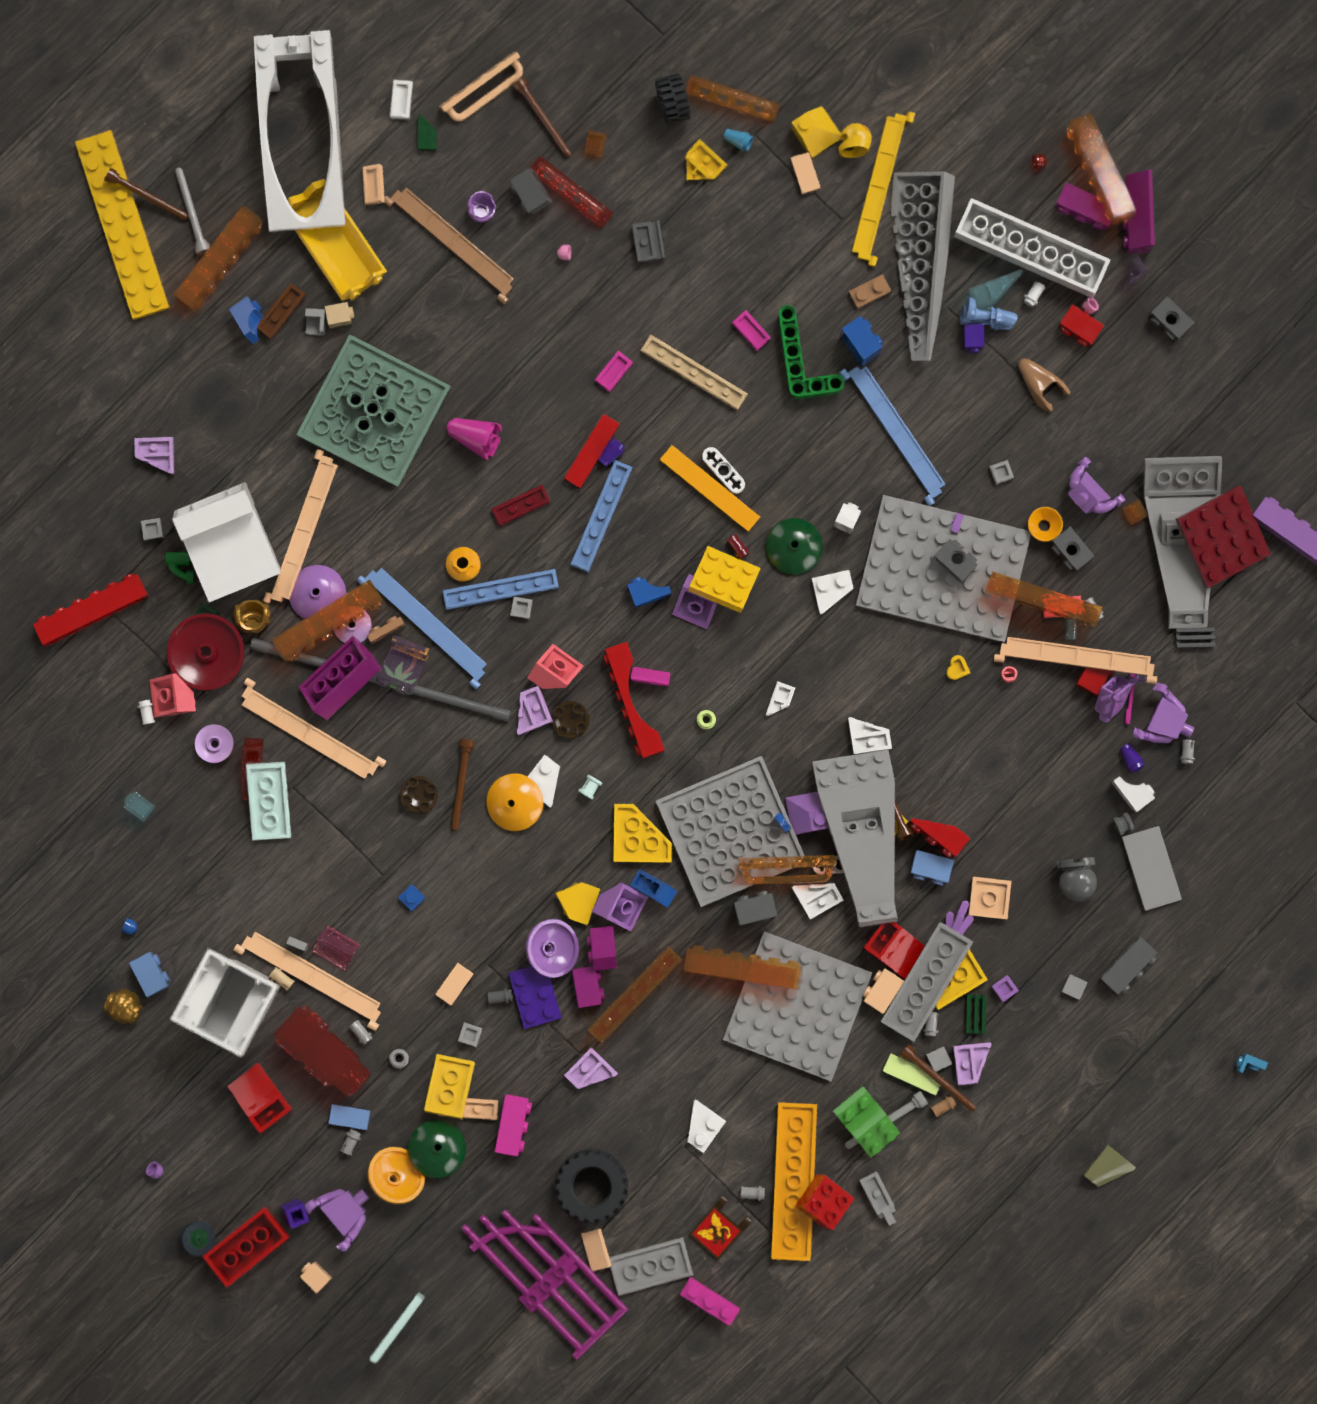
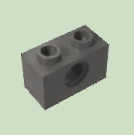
M1168 296L1149 315L1150 321L1156 327L1160 326L1165 331V336L1175 342L1195 323ZM1166 317H1173L1175 324H1168Z
M1071 526L1051 542L1053 552L1057 556L1061 555L1065 560L1063 563L1069 571L1073 570L1074 573L1094 557L1093 553ZM1068 546L1074 547L1076 554L1069 555L1066 548Z
M949 539L933 558L962 583L977 567V559L971 553L966 554L962 550L963 546L954 539L952 541ZM959 555L962 563L954 564L952 556Z

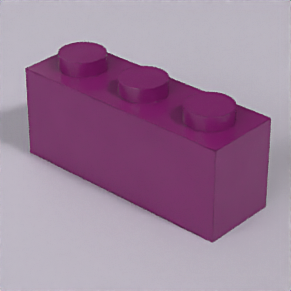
M1065 183L1055 205V208H1058L1060 213L1065 215L1069 213L1075 216L1076 220L1082 223L1093 224L1092 227L1101 231L1103 229L1107 230L1118 207L1068 183Z

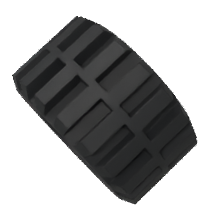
M676 73L657 78L655 81L657 97L667 125L689 120L691 118V109L686 88L680 74Z

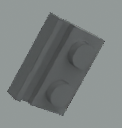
M659 220L632 224L638 263L665 259Z

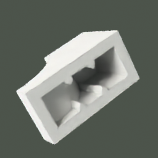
M844 503L833 527L851 534L861 513L858 510L859 507L852 503Z
M1120 777L1111 782L1134 813L1155 799L1153 796L1155 792L1148 784L1131 785Z

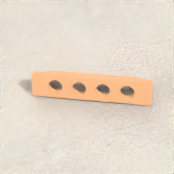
M517 52L510 54L440 105V110L442 112L446 111L455 121H463L522 77L523 68L518 61L519 54ZM508 65H513L516 70L514 75L462 113L458 114L455 112L452 106Z

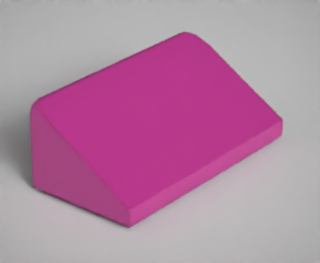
M633 667L631 680L632 682L668 687L670 673Z

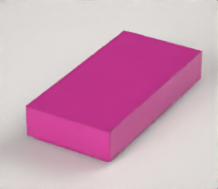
M746 310L732 322V325L756 351L771 340V337Z
M617 351L597 376L595 382L610 393L633 362Z

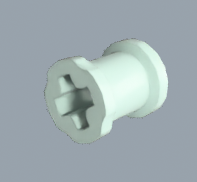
M588 775L582 789L579 788L578 792L593 800V795L597 788L602 785V782Z

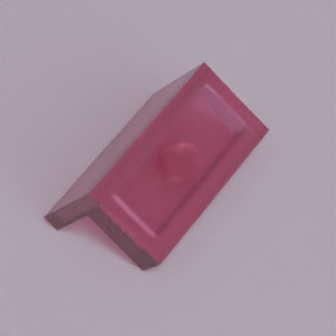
M327 925L319 936L312 952L346 971L360 944Z

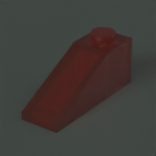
M244 738L241 800H249L246 764L263 763L264 739Z

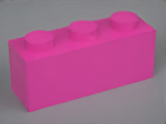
M505 1095L495 1152L518 1156L519 1152L523 1153L525 1141H521L522 1134H526L528 1122H525L526 1114H530L532 1103H529V1098Z
M691 1276L680 1292V1295L729 1326L740 1310V1307Z

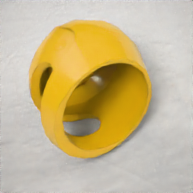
M852 123L846 126L841 133V139L844 142L838 148L839 154L846 158H856L867 154L872 142L870 130L860 123ZM854 147L851 151L845 150L846 148Z

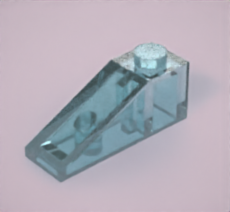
M1020 269L972 287L967 292L968 296L976 300L977 309L990 311L991 306L994 307L1020 279L1023 270Z

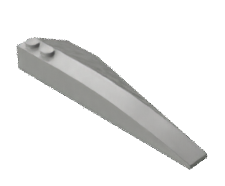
M947 172L894 173L891 215L895 217L893 230L897 240L896 251L899 254L898 266L902 292H904L905 297L903 302L907 312L906 323L910 333L908 338L912 361L931 360L947 266L955 176Z

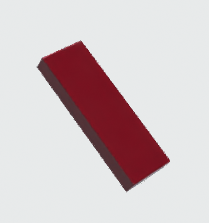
M542 484L491 510L500 527L551 503V500Z

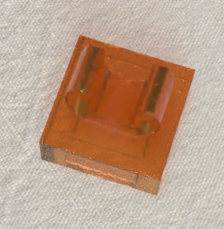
M1139 499L1122 508L1130 526L1148 517Z

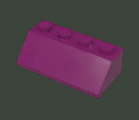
M1145 170L1128 174L1124 181L1121 182V190L1125 192V199H1122V210L1125 211L1126 218H1123V229H1126V236L1123 237V247L1127 248V253H1150L1155 245L1152 170Z
M352 636L299 688L312 710L328 720L382 668L369 650L355 636Z

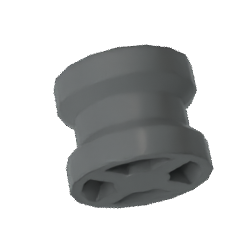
M1127 812L1123 813L1119 818H1112L1113 824L1120 836L1127 830H1134L1133 822Z

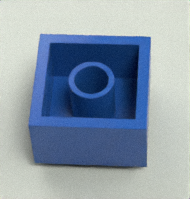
M860 316L842 328L840 337L862 367L880 355L883 342L877 334L874 335L870 330L872 326L867 319L863 320Z

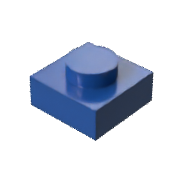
M413 884L398 897L411 911L425 899Z

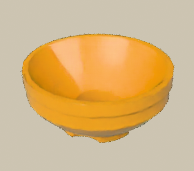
M1050 507L1036 509L1028 520L1030 534L1042 542L1054 540L1060 535L1063 528L1062 517L1055 509ZM1042 520L1047 521L1050 525L1049 530H1040L1039 522Z
M460 547L454 549L448 555L446 570L454 580L459 582L470 581L479 573L480 559L472 549ZM462 557L468 560V566L463 569L457 566L458 559Z

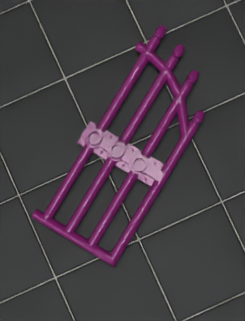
M504 1210L501 1214L505 1220H508L511 1226L497 1228L485 1215H482L479 1220L490 1233L481 1238L474 1231H471V1228L466 1224L461 1227L462 1231L473 1242L469 1246L470 1249L475 1252L479 1248L523 1294L519 1300L531 1312L537 1309L576 1350L572 1354L576 1360L629 1310L538 1214L532 1217L534 1222L539 1225V1227L521 1225L507 1210ZM519 1233L545 1260L550 1268L542 1275L504 1235ZM531 1234L549 1236L565 1254L556 1262ZM496 1238L537 1281L528 1289L486 1245L487 1242ZM577 1268L617 1307L618 1310L611 1317L570 1276ZM564 1281L604 1322L596 1331L556 1290ZM550 1295L590 1336L582 1345L542 1304Z

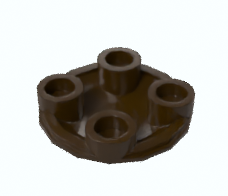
M566 701L554 709L552 725L559 736L566 739H575L587 731L590 716L582 704L576 701Z
M410 777L401 787V803L412 813H426L437 802V787L432 780L426 777Z

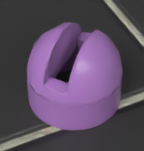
M152 1162L147 1166L146 1174L154 1179L160 1178L163 1174V1168L159 1163Z

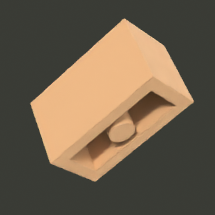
M883 969V971L878 970L873 978L876 982L872 988L868 986L862 995L865 997L863 1002L884 1014L904 983L902 979L887 969Z

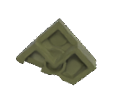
M1106 1145L1099 1156L1084 1172L1083 1176L1097 1187H1100L1133 1171L1136 1167L1109 1145Z

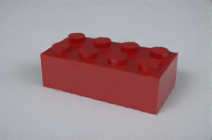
M266 1206L206 1253L203 1258L224 1285L228 1287L289 1239L290 1235Z

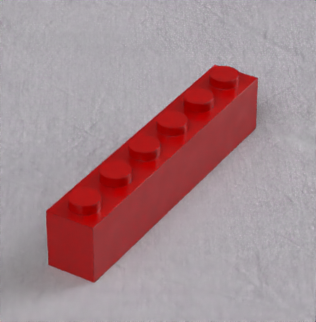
M133 573L129 574L120 583L113 582L108 584L106 589L101 592L96 590L88 595L89 598L84 600L77 599L71 603L72 606L66 609L61 607L55 610L54 614L49 617L45 615L36 620L37 623L33 624L42 645L47 647L148 598L149 595L140 576Z

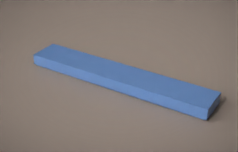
M617 460L614 461L571 562V566L589 572L633 467Z
M552 569L443 590L446 610L558 589L559 586L556 571Z

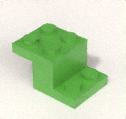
M861 1087L833 1111L870 1158L879 1153L883 1147L900 1134L887 1114L864 1087Z

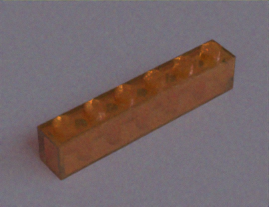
M1092 114L1070 120L1069 127L1067 128L1068 136L1070 139H1073L1075 151L1082 158L1083 169L1088 171L1090 175L1091 186L1097 190V198L1099 203H1103L1106 218L1110 219L1112 225L1134 218L1136 208Z
M242 205L173 294L174 297L193 312L196 309H200L205 302L203 299L206 295H210L215 290L217 281L219 279L222 280L226 276L227 268L237 262L239 259L238 254L241 250H245L250 245L251 237L261 231L263 227L261 218Z
M993 571L985 591L986 593L1093 628L1097 626L1103 608Z
M368 580L275 637L272 641L285 662L288 660L292 662L300 656L299 653L304 650L306 652L312 650L320 640L324 642L333 636L332 633L337 630L340 632L349 626L348 623L353 620H361L365 617L364 613L369 610H377L384 601L372 581Z
M693 945V949L687 948L684 965L685 972L800 990L803 967L797 961L788 960L787 963H781L780 959L769 957L768 960H761V956L750 954L749 957H742V953L731 951L730 954H723V950L712 948V951H704L705 947Z
M668 946L599 1017L588 1031L602 1044L682 959Z

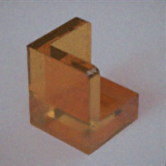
M588 130L584 154L603 158L607 134Z

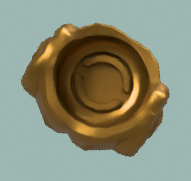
M247 600L234 606L233 618L235 625L239 626L243 632L259 633L266 625L270 624L271 613L268 604L258 600Z
M128 989L110 992L103 1007V1010L107 1012L111 1019L124 1024H134L140 1016V1010L142 1009L138 995Z

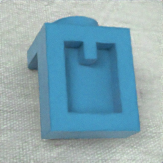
M1243 1053L1242 1056L1238 1057L1235 1066L1238 1067L1237 1072L1243 1073L1248 1063V1068L1259 1072L1260 1069L1265 1070L1268 1063Z

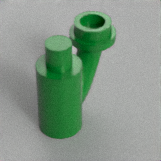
M166 552V566H168L169 570L174 575L187 581V585L194 583V572L187 570L184 573L177 567L178 565H190L192 561L188 552Z

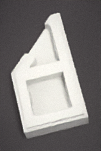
M777 681L766 716L789 707L795 687Z

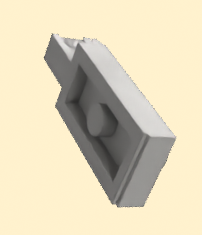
M877 1171L860 1179L859 1181L879 1218L885 1217L889 1226L896 1223L892 1215L896 1211L894 1204Z

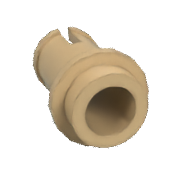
M275 968L269 975L272 978L271 981H276L287 991L294 983V980L281 972V968Z

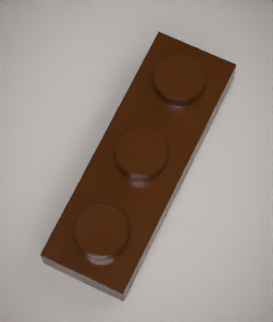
M290 283L265 314L264 318L261 319L257 329L272 340L307 295Z

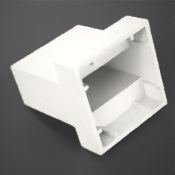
M246 482L174 511L173 522L181 541L183 540L209 602L281 573V568L256 511Z
M208 949L171 1020L235 1054L243 1056L280 986L270 981V977L237 960L228 959Z

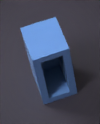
M916 850L910 874H914L913 878L924 881L925 878L932 879V883L943 886V883L949 882L954 860Z
M149 952L129 963L146 997H151L170 987L168 983L170 978L166 971L162 972L159 966L162 963L157 954L153 955L152 952Z

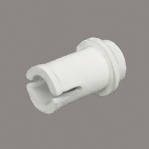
M1035 281L1029 293L1024 296V303L1030 307L1037 305V300L1045 286Z
M150 700L141 701L139 706H137L140 708L143 725L155 722L151 708L153 703H150Z

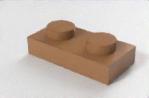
M883 274L849 291L857 309L891 293V289Z
M394 616L386 621L387 624L383 627L376 626L369 631L370 634L367 635L370 642L373 644L405 626L401 617L396 618Z

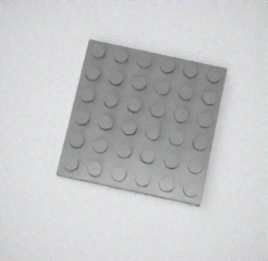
M762 756L656 800L700 907L807 862ZM779 813L784 816L787 823L791 826V829L786 833L774 819Z
M764 931L723 1040L832 1081L872 972Z

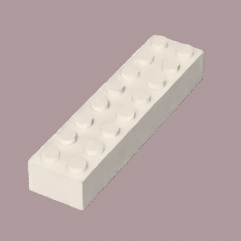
M972 198L954 235V238L1092 298L1096 294L1110 262V259Z

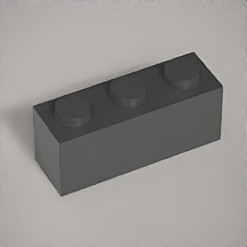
M1138 937L1099 980L1115 995L1119 993L1123 995L1130 988L1128 984L1133 979L1136 981L1144 973L1142 969L1146 965L1149 967L1157 959L1155 955L1158 952L1142 937Z

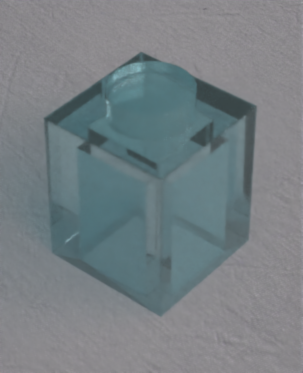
M137 792L130 793L124 800V808L144 822L156 807Z

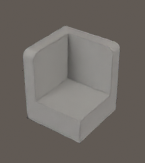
M306 308V334L325 336V309Z

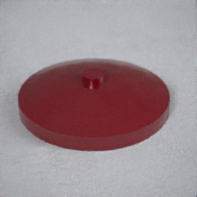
M197 614L182 621L172 632L167 646V659L172 672L177 674L187 686L203 691L219 689L230 683L239 673L245 655L244 643L236 627L225 618L214 614Z

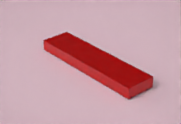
M605 414L602 415L564 477L566 481L581 489L620 423Z

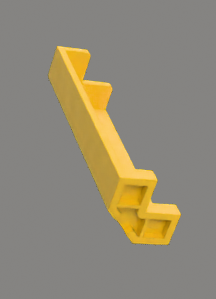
M325 179L311 183L303 193L292 196L287 200L295 213L307 218L316 212L324 192ZM346 210V226L295 230L342 301L349 298L354 300L371 285L380 283L383 280L382 276L387 272Z

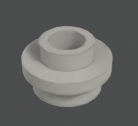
M396 1049L390 1054L389 1061L393 1067L403 1068L407 1065L409 1056L406 1051ZM397 1055H401L403 1057L402 1062L399 1063L396 1061Z

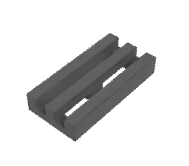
M1215 627L1176 628V648L1215 647ZM1210 632V635L1180 636V633ZM1210 639V643H1180V640Z

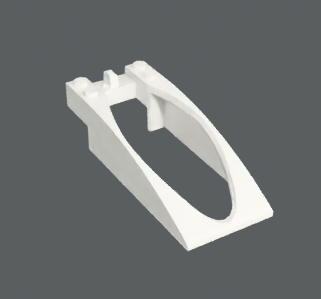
M330 30L313 31L311 35L273 38V35L254 36L258 113L269 231L346 226L337 88L334 76ZM312 59L317 86L322 88L328 109L331 145L327 179L318 209L312 216L307 218L299 216L289 205L275 173L269 150L267 133L270 92L280 90L277 80L276 61Z

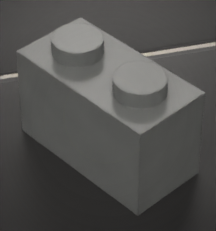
M528 168L510 180L513 184L511 188L515 195H519L522 201L520 204L525 212L528 211V213L535 214L552 203L550 196L534 169Z

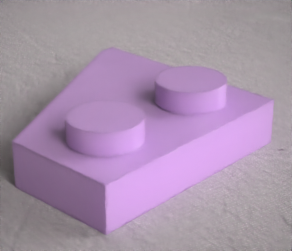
M173 437L134 438L135 458L165 472L175 474Z
M539 686L520 693L518 735L553 722Z
M991 1042L953 1046L958 1085L978 1083L991 1047Z
M590 1048L564 1076L579 1089L616 1076L618 1073L595 1050Z

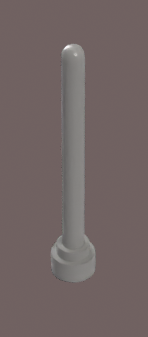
M177 168L175 173L197 241L194 247L196 254H207L211 251L209 242L203 238L183 170Z
M921 1091L914 1094L915 1097L912 1098L911 1102L888 1115L890 1120L894 1122L914 1108H923L928 1105ZM852 1138L846 1142L845 1146L847 1149H851L859 1143L855 1138Z

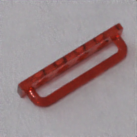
M539 156L531 165L530 169L536 171L539 179L600 228H603L613 216L612 211L542 156ZM544 172L552 179H545L543 176ZM560 184L561 186H563L566 189V191H561L558 188V185ZM573 196L577 197L582 202H575L573 200ZM588 207L591 208L594 212H596V214H590L588 212Z

